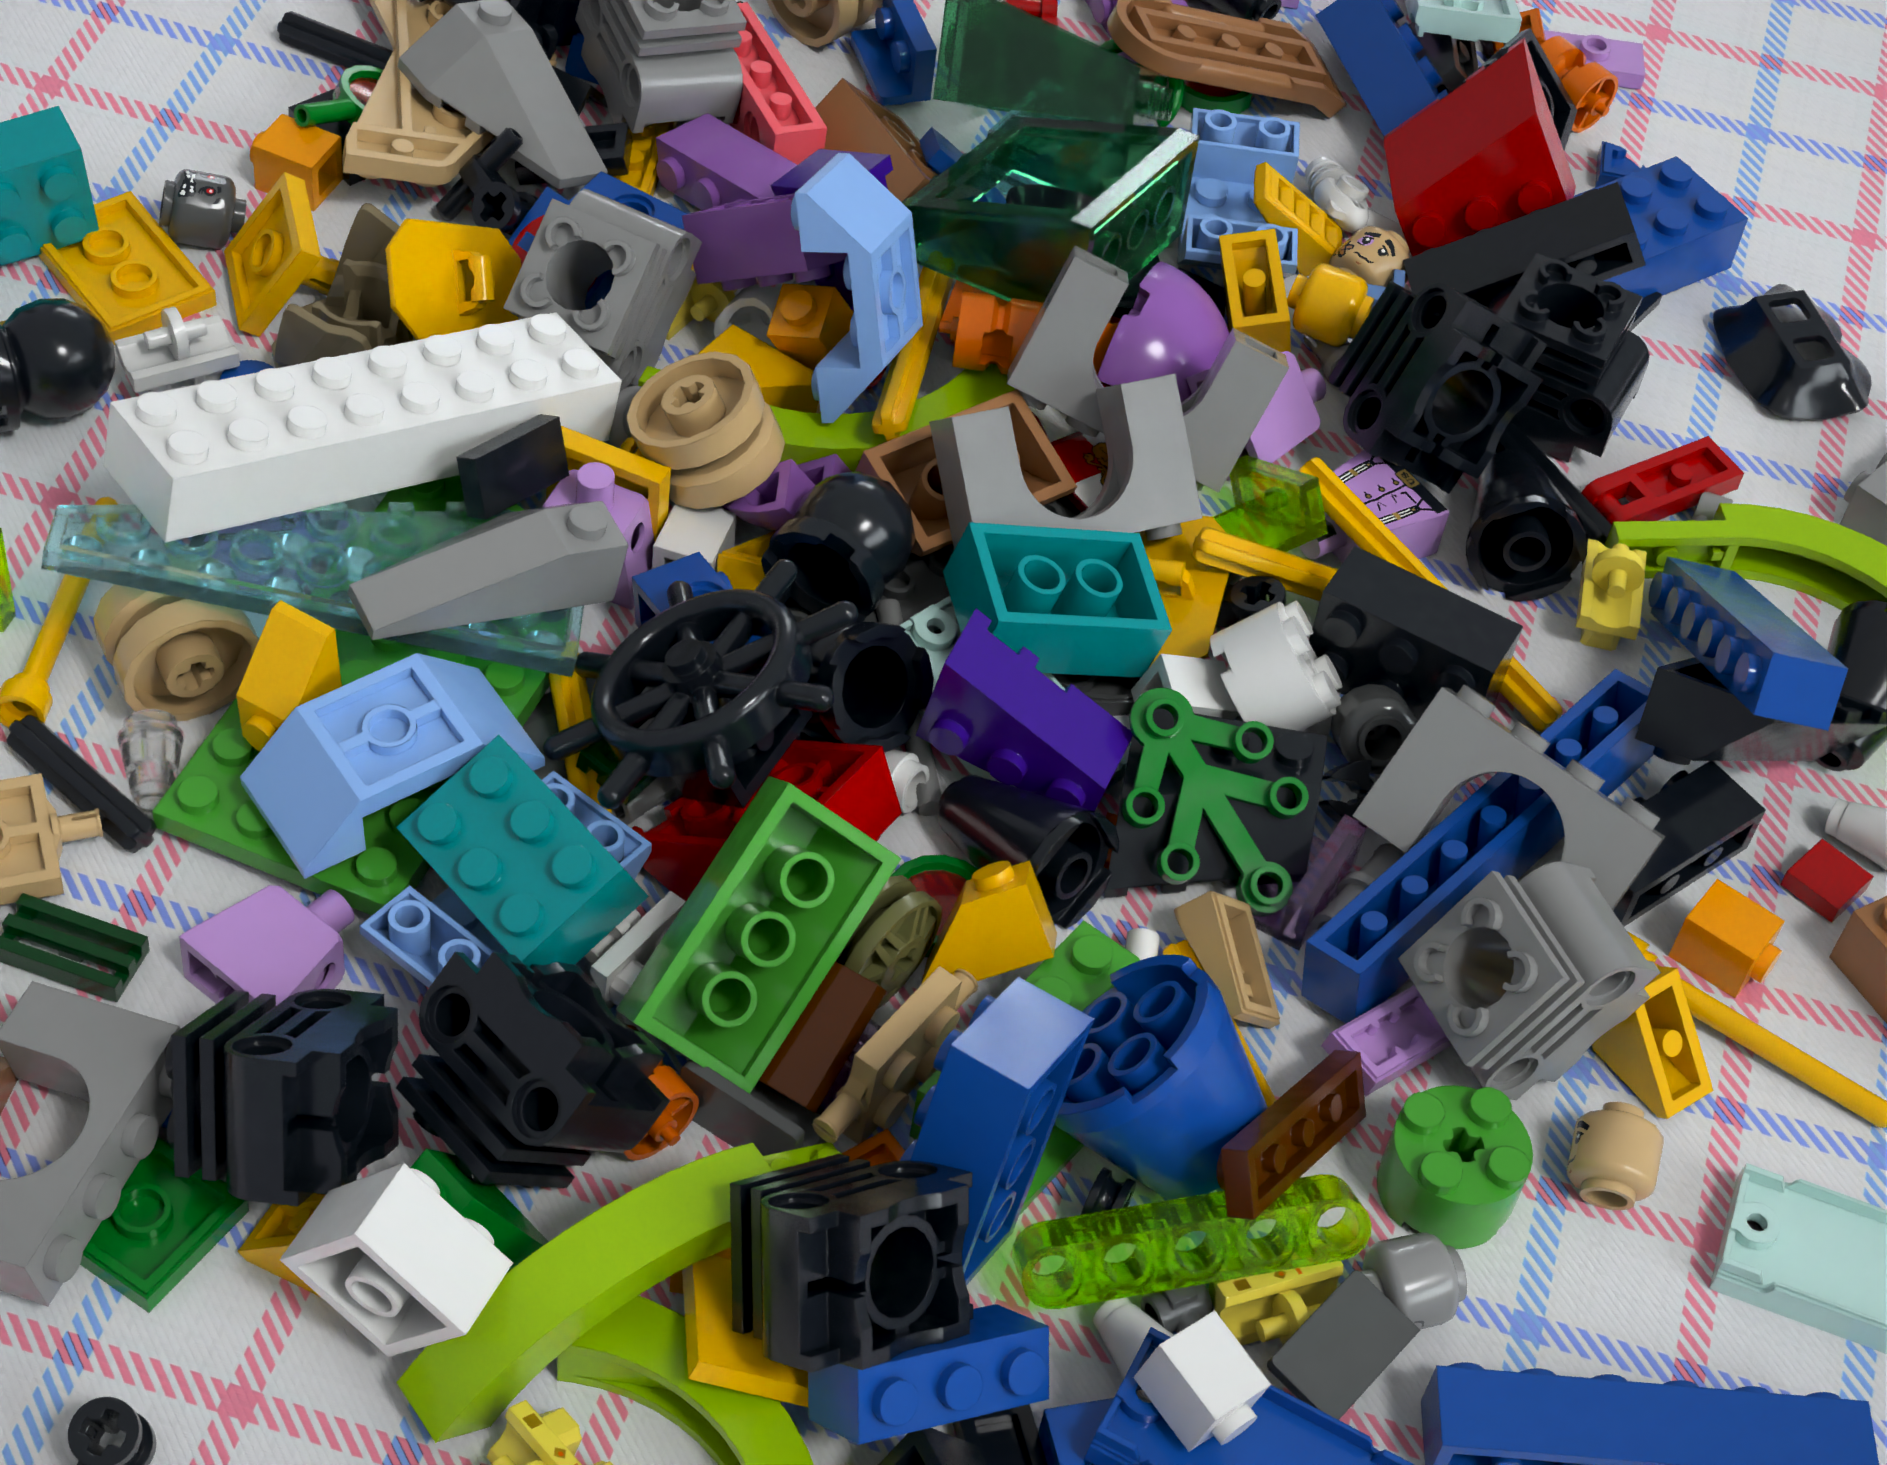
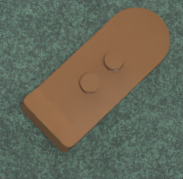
M1118 0L1108 18V31L1118 47L1140 65L1161 75L1310 104L1329 118H1332L1346 106V101L1314 44L1290 23L1267 18H1259L1258 21L1174 4L1171 0Z

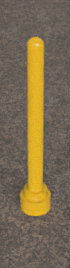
M102 497L96 501L22 673H18L13 678L6 680L0 688V723L8 728L15 720L21 721L27 715L36 716L43 723L46 721L53 704L47 681L119 514V505L111 497Z
M1628 932L1645 959L1655 963L1658 957L1647 951L1650 944ZM1681 979L1693 1017L1875 1126L1887 1128L1886 1100Z

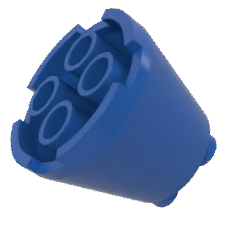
M1175 954L1154 956L1132 963L1110 974V980L1114 987L1106 991L1082 1011L1094 1018L1054 1125L1159 1194L1167 1203L1195 1199L1214 1190L1221 1195H1225V1190L1220 1188L1217 1180V1162L1221 1148L1268 1108L1221 991L1205 971L1198 968L1191 958Z

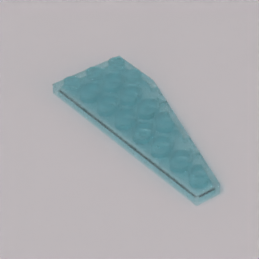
M389 502L387 512H356L355 509H348L347 503H334L165 543L135 505H57L43 549L41 569L269 615L271 609L282 600L337 630L369 636L348 595L350 584L505 513L515 511L505 509L485 520L467 517L465 502H447L445 511H415L413 502ZM584 605L382 639L572 677L577 661Z

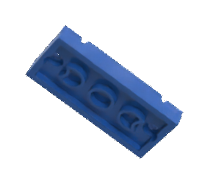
M1150 1327L1084 1457L1085 1460L1095 1465H1414L1386 1449L1383 1451L1377 1450L1373 1447L1370 1436L1273 1385H1270L1251 1407L1258 1418L1245 1431L1224 1445H1220L1213 1436L1188 1452L1153 1403L1140 1400L1136 1394V1391L1142 1389L1133 1377L1158 1345L1171 1338L1153 1327Z

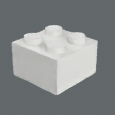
M405 1163L329 1190L280 1258L283 1264L388 1357L466 1335L513 1264L509 1258L494 1246V1239L486 1228L471 1219L464 1218L440 1196L439 1187L429 1176L419 1170L409 1168Z

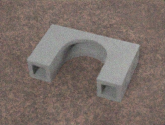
M1074 245L1008 369L1007 384L1019 390L1027 405L1038 410H1044L1046 405H1049L1066 414L1065 421L1071 427L1085 435L1097 437L1099 432L1104 434L1096 389L1104 388V386L1101 384L1094 368V352L1129 282L1126 271ZM1232 328L1199 388L1190 397L1181 402L1197 491H1201L1205 485L1218 493L1220 492L1289 369L1285 354L1235 328Z
M1176 374L1096 389L1108 453L1107 476L1096 500L1085 511L1072 518L1051 512L1040 504L1028 489L1020 467L1009 406L930 421L954 550L969 522L1128 533L1145 531L1147 541L1183 534L1181 523L1201 519L1202 512Z
M1463 685L1458 693H1455L1450 688L1441 687L1352 816L1406 853L1425 837L1450 799L1469 781L1493 772H1506L1522 776L1541 787L1550 796L1560 813L1564 826V849L1560 862H1568L1589 868L1597 878L1594 884L1611 909L1614 910L1664 840L1665 836L1654 829L1660 818L1628 796L1621 806L1599 791L1605 780L1576 760L1572 759L1566 768L1544 754L1550 743L1524 724L1517 722L1512 730L1506 728L1490 717L1496 706L1468 686Z
M34 981L30 983L0 1028V1050L16 1078L81 1098L89 1102L90 1105L87 1120L80 1135L62 1156L34 1173L18 1178L0 1180V1291L48 1307L62 1284L74 1276L81 1263L83 1250L102 1220L110 1217L116 1209L123 1186L140 1159L146 1158L153 1150L158 1138L159 1129L173 1108L172 1079L166 1073L165 1056L171 1041V1035L177 1032L180 1026Z

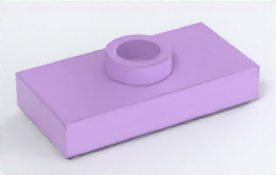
M1544 30L1546 40L1553 36H1562L1585 54L1586 64L1595 61L1618 78V87L1641 89L1645 78L1642 43L1606 39L1599 35L1584 36Z
M1413 985L1332 1031L1321 1046L1329 1055L1334 1050L1361 1052L1363 1086L1366 1097L1447 1049L1452 1044L1417 988Z

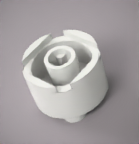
M1278 601L1210 636L1213 656L1216 657L1224 652L1231 668L1220 675L1244 722L1258 721L1266 726L1302 731L1335 715L1336 707L1341 705L1336 691L1342 688L1340 677L1326 654L1317 658L1307 638L1313 634V630L1303 608L1297 601L1286 606Z

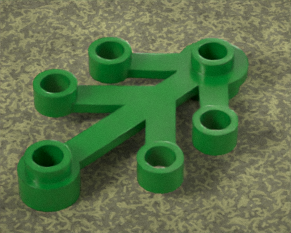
M1154 688L1146 691L1135 701L1129 716L1130 730L1134 738L1141 744L1142 750L1133 789L1125 797L1122 804V814L1125 820L1135 828L1144 829L1151 827L1162 817L1165 810V801L1158 789L1167 757H1169L1181 776L1182 781L1167 847L1157 858L1156 866L1160 877L1170 884L1179 885L1187 882L1197 873L1200 866V858L1195 850V843L1203 812L1241 873L1236 884L1237 900L1249 904L1254 916L1266 917L1275 914L1284 908L1291 899L1293 892L1291 877L1281 865L1264 859L1228 799L1266 808L1273 816L1279 819H1291L1302 812L1307 806L1309 795L1306 786L1294 777H1283L1276 782L1205 764L1193 743L1230 750L1239 761L1246 764H1254L1260 762L1271 752L1274 744L1273 734L1265 724L1258 721H1249L1239 727L1194 715L1189 701L1181 693L1173 689ZM1165 709L1169 711L1174 718L1173 728L1168 730L1159 728L1153 721L1154 710ZM1252 732L1258 735L1262 742V749L1259 753H1251L1244 748L1242 744L1243 733ZM1279 788H1288L1295 793L1297 798L1295 808L1287 809L1279 804L1276 796ZM1143 796L1152 802L1154 806L1152 817L1142 818L1134 812L1133 800L1135 797ZM1178 852L1187 858L1189 865L1186 874H1176L1170 870L1167 863L1170 853ZM1260 876H1269L1275 880L1278 887L1275 897L1268 898L1259 892L1257 881Z

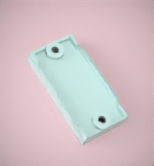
M1404 0L1409 20H1411V23H1416L1415 29L1419 37H1423V33L1427 32L1449 35L1452 39L1500 42L1505 46L1519 34L1522 18L1515 0Z
M1746 1163L1735 1182L1709 1289L1887 1354V1210L1802 1179L1787 1183L1784 1182V1176ZM1747 1221L1758 1223L1763 1228V1231L1752 1229Z

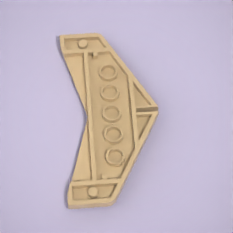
M369 0L394 50L358 121L353 122L346 135L342 155L343 173L357 174L367 179L385 178L413 182L423 187H437L449 183L474 154L481 152L496 136L487 130L478 135L465 126L466 116L449 104L438 108L427 101L397 66L399 57L452 7L443 0H425L422 2L419 0ZM555 53L550 60L551 65L554 67L557 65V55Z

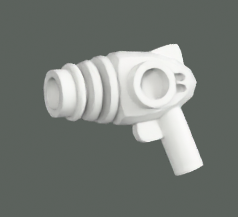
M1319 157L1307 166L1305 171L1306 185L1311 193L1312 201L1338 224L1342 233L1344 231L1357 232L1364 227L1374 226L1385 231H1394L1405 239L1399 223L1375 212L1368 206L1365 199L1369 193L1368 187L1343 169L1339 163L1328 157Z

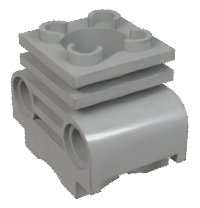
M580 0L575 20L584 36L581 56L590 74L598 81L604 93L608 110L615 123L627 122L632 134L643 133L644 127L655 123L691 121L707 113L717 119L720 118L726 124L733 123L743 88L741 64L734 48L740 47L742 38L738 31H745L747 24L735 0Z
M583 189L578 192L570 205L552 198L503 308L519 317L518 320L530 318L537 314L557 312L622 380L620 390L631 386H638V380L646 367L651 366L655 368L671 324L684 303L697 275L691 270V267L702 241L688 231L589 189ZM607 270H612L614 279L611 290L604 300L601 298L596 306L586 310L585 300L588 288L596 277Z
M1555 861L1533 870L1519 882L1514 876L1506 875L1503 878L1499 872L1491 871L1398 958L1465 1066H1469L1481 1087L1495 1088L1503 1092L1509 1099H1519L1540 1079L1551 1082L1558 1080L1580 1060L1582 1055L1597 1039L1627 1019L1650 998L1644 987L1661 973L1655 963L1646 960L1594 884L1597 878L1589 868L1568 862Z

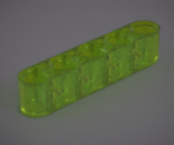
M1320 1174L1299 1178L1254 1220L1227 1217L1225 1191L1041 1221L1027 1226L1018 1234L1013 1244L1012 1259L1025 1295L1035 1305L1042 1308L1061 1309L1345 1260L1356 1256L1365 1248L1371 1237L1372 1224L1368 1212L1351 1187L1343 1179L1334 1175ZM1345 1207L1343 1217L1336 1224L1328 1227L1317 1226L1321 1215L1328 1209ZM1263 1219L1276 1220L1272 1231L1266 1236L1258 1239L1246 1237L1250 1227L1256 1222ZM1192 1231H1203L1206 1233L1202 1243L1196 1248L1188 1251L1175 1249L1179 1239L1185 1234ZM1121 1243L1136 1245L1132 1255L1126 1260L1118 1263L1104 1260L1107 1252L1115 1245ZM1059 1255L1065 1258L1062 1266L1053 1273L1043 1275L1032 1272L1035 1264L1044 1257Z

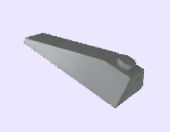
M480 0L456 4L399 57L397 67L419 93L438 108L449 104L466 116L465 126L479 135L487 130L498 137L505 128L516 130L523 138V144L511 157L557 189L588 184L601 171L606 174L608 173L533 29L507 0Z
M603 501L563 504L508 512L350 584L348 595L371 640L608 602L614 599L629 545Z

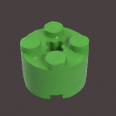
M1452 1085L1439 1086L1414 1093L1406 1099L1398 1115L1377 1171V1189L1381 1203L1390 1218L1400 1227L1405 1222L1419 1232L1435 1235L1445 1246L1450 1245L1455 1249H1466L1484 1244L1496 1235L1498 1229L1508 1220L1528 1178L1533 1162V1149L1529 1134L1522 1121L1512 1111V1104L1509 1098L1495 1088L1482 1087L1474 1089Z

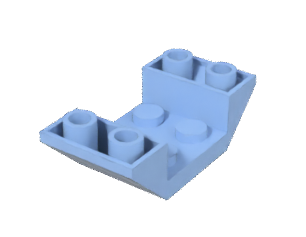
M1193 108L1181 188L1185 216L1183 223L1179 225L1177 264L1222 270L1219 236L1275 229L1283 278L1290 277L1296 273L1298 229L1267 224L1253 202L1256 165L1267 162L1293 184L1299 159L1300 122L1287 121L1277 117L1265 118L1236 114L1220 109Z
M850 153L836 154L795 192L791 204V221L794 229L799 231L801 252L848 253L844 262L843 277L846 288L852 290L854 313L851 317L850 331L817 364L811 380L813 398L819 401L822 423H834L923 326L912 212Z
M415 653L295 707L242 773L240 780L242 787L303 878L306 879L366 850L363 817L453 776L498 734L533 771L545 766V757L479 668Z
M554 770L544 777L542 781L635 880L652 851V843ZM409 885L359 925L360 934L428 988L454 952L464 953L478 968H482L493 952L509 954L450 887L430 902Z

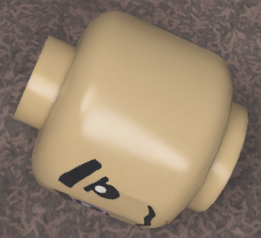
M1367 226L1358 230L1334 251L1329 265L1363 278L1367 284L1387 287L1390 280L1392 281L1394 269L1405 270L1403 260L1409 258V247L1398 233L1391 230L1385 231L1379 227ZM1405 272V284H1406L1407 281H1408V276H1407V273Z
M1624 1102L1605 1103L1602 1110L1590 1111L1577 1119L1566 1170L1567 1177L1576 1188L1580 1189V1197L1589 1204L1609 1210L1631 1209L1634 1207L1635 1201H1641L1649 1197L1655 1190L1664 1144L1663 1135L1656 1125L1644 1119V1112L1640 1108Z

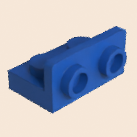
M883 0L882 8L876 9V28L852 31L850 43L878 103L883 106L931 100L937 48L913 0Z

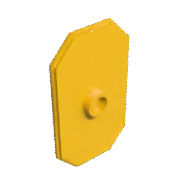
M410 218L403 221L385 248L390 307L415 339L420 340L432 335H445L480 328L487 324H500L518 320L519 317L503 307L522 267L521 259L500 229Z
M1202 516L1201 519L1181 523L1183 534L1163 539L1147 541L1145 531L1136 532L1140 533L1172 628V632L1154 661L1161 653L1203 659L1208 657L1211 647L1210 636L1215 631L1230 572L1196 562L1192 557L1194 539L1202 528L1211 527L1225 532L1213 517Z

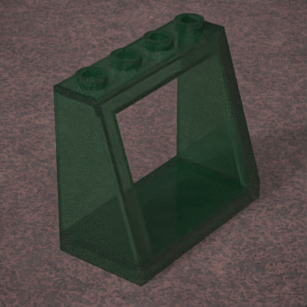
M945 1L933 95L934 100L974 108L1159 132L1161 121H1170L1174 102V89L1166 86L1167 77L1005 1Z
M1015 116L997 131L991 132L983 142L970 152L961 155L958 161L943 173L934 176L916 194L902 201L912 212L917 264L1008 302L1012 298L1044 302L1074 245L1126 271L1129 281L1182 234L1200 136L1181 128ZM1012 172L1043 185L1077 191L1096 198L1082 211L977 201Z

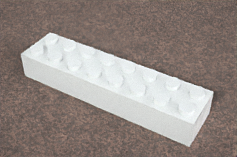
M557 312L537 314L530 318L500 324H487L480 328L445 335H432L425 339L390 346H378L371 350L336 357H323L316 361L281 368H268L256 373L221 380H208L197 385L162 392H148L141 396L112 401L109 408L104 467L163 541L167 543L459 475L457 456L540 414L559 416L561 426L602 442L608 441L622 380Z

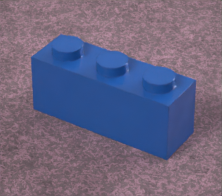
M994 1304L973 1309L974 1319L970 1320V1334L944 1343L907 1350L898 1354L890 1361L864 1370L839 1363L812 1373L808 1372L809 1420L861 1445L1049 1400V1326Z

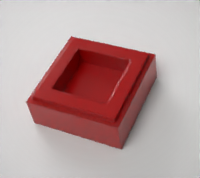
M1822 838L1786 871L1780 885L1832 923L1867 890L1874 876Z

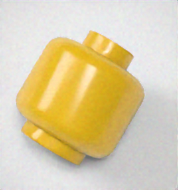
M1321 263L1312 270L1309 277L1297 275L1289 292L1287 303L1288 307L1295 309L1292 321L1297 332L1330 346L1339 347L1345 344L1349 338L1354 339L1368 317L1375 298L1367 296L1368 286L1363 278L1332 265Z

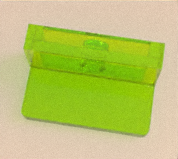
M1248 455L1238 458L1229 474L1235 507L1213 516L1226 533L1284 552L1328 533L1318 477Z

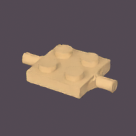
M42 773L0 780V905L17 902L22 893L36 898L64 894L59 860L63 850L62 843L98 836L103 837L98 808L91 811L57 816L56 810L46 798Z
M939 966L854 1055L851 1074L846 1085L839 1089L836 1094L837 1098L813 1121L812 1125L818 1136L829 1143H835L843 1133L855 1143L860 1144L878 1126L883 1130L893 1126L908 1104V1094L919 1082L924 1083L936 1071L933 1068L934 1059L943 1041L955 1029L959 1021L960 1013L957 1010L978 990L977 980L971 973L959 968L952 975Z

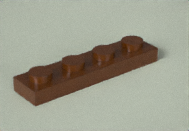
M1334 1050L1221 1148L1217 1162V1180L1220 1188L1225 1190L1227 1217L1251 1220L1257 1218L1366 1117L1361 1052Z

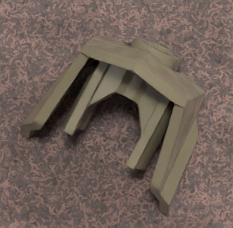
M365 203L358 210L346 239L327 298L303 307L289 304L283 312L277 339L271 346L275 368L316 361L323 357H336L371 350L378 346H390L417 340L390 307L385 248L400 226L374 205Z

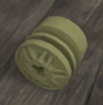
M903 875L891 876L838 956L836 962L871 980L887 991L878 1008L886 1004L905 985L923 961L934 942L941 924L942 906L926 892L916 891L913 883Z

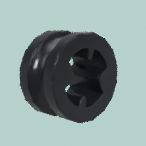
M1103 1167L1086 1199L1078 1226L1088 1229L1091 1225H1097L1103 1230V1237L1112 1240L1128 1209L1135 1191L1136 1181L1127 1178L1124 1182H1117L1112 1177V1170Z

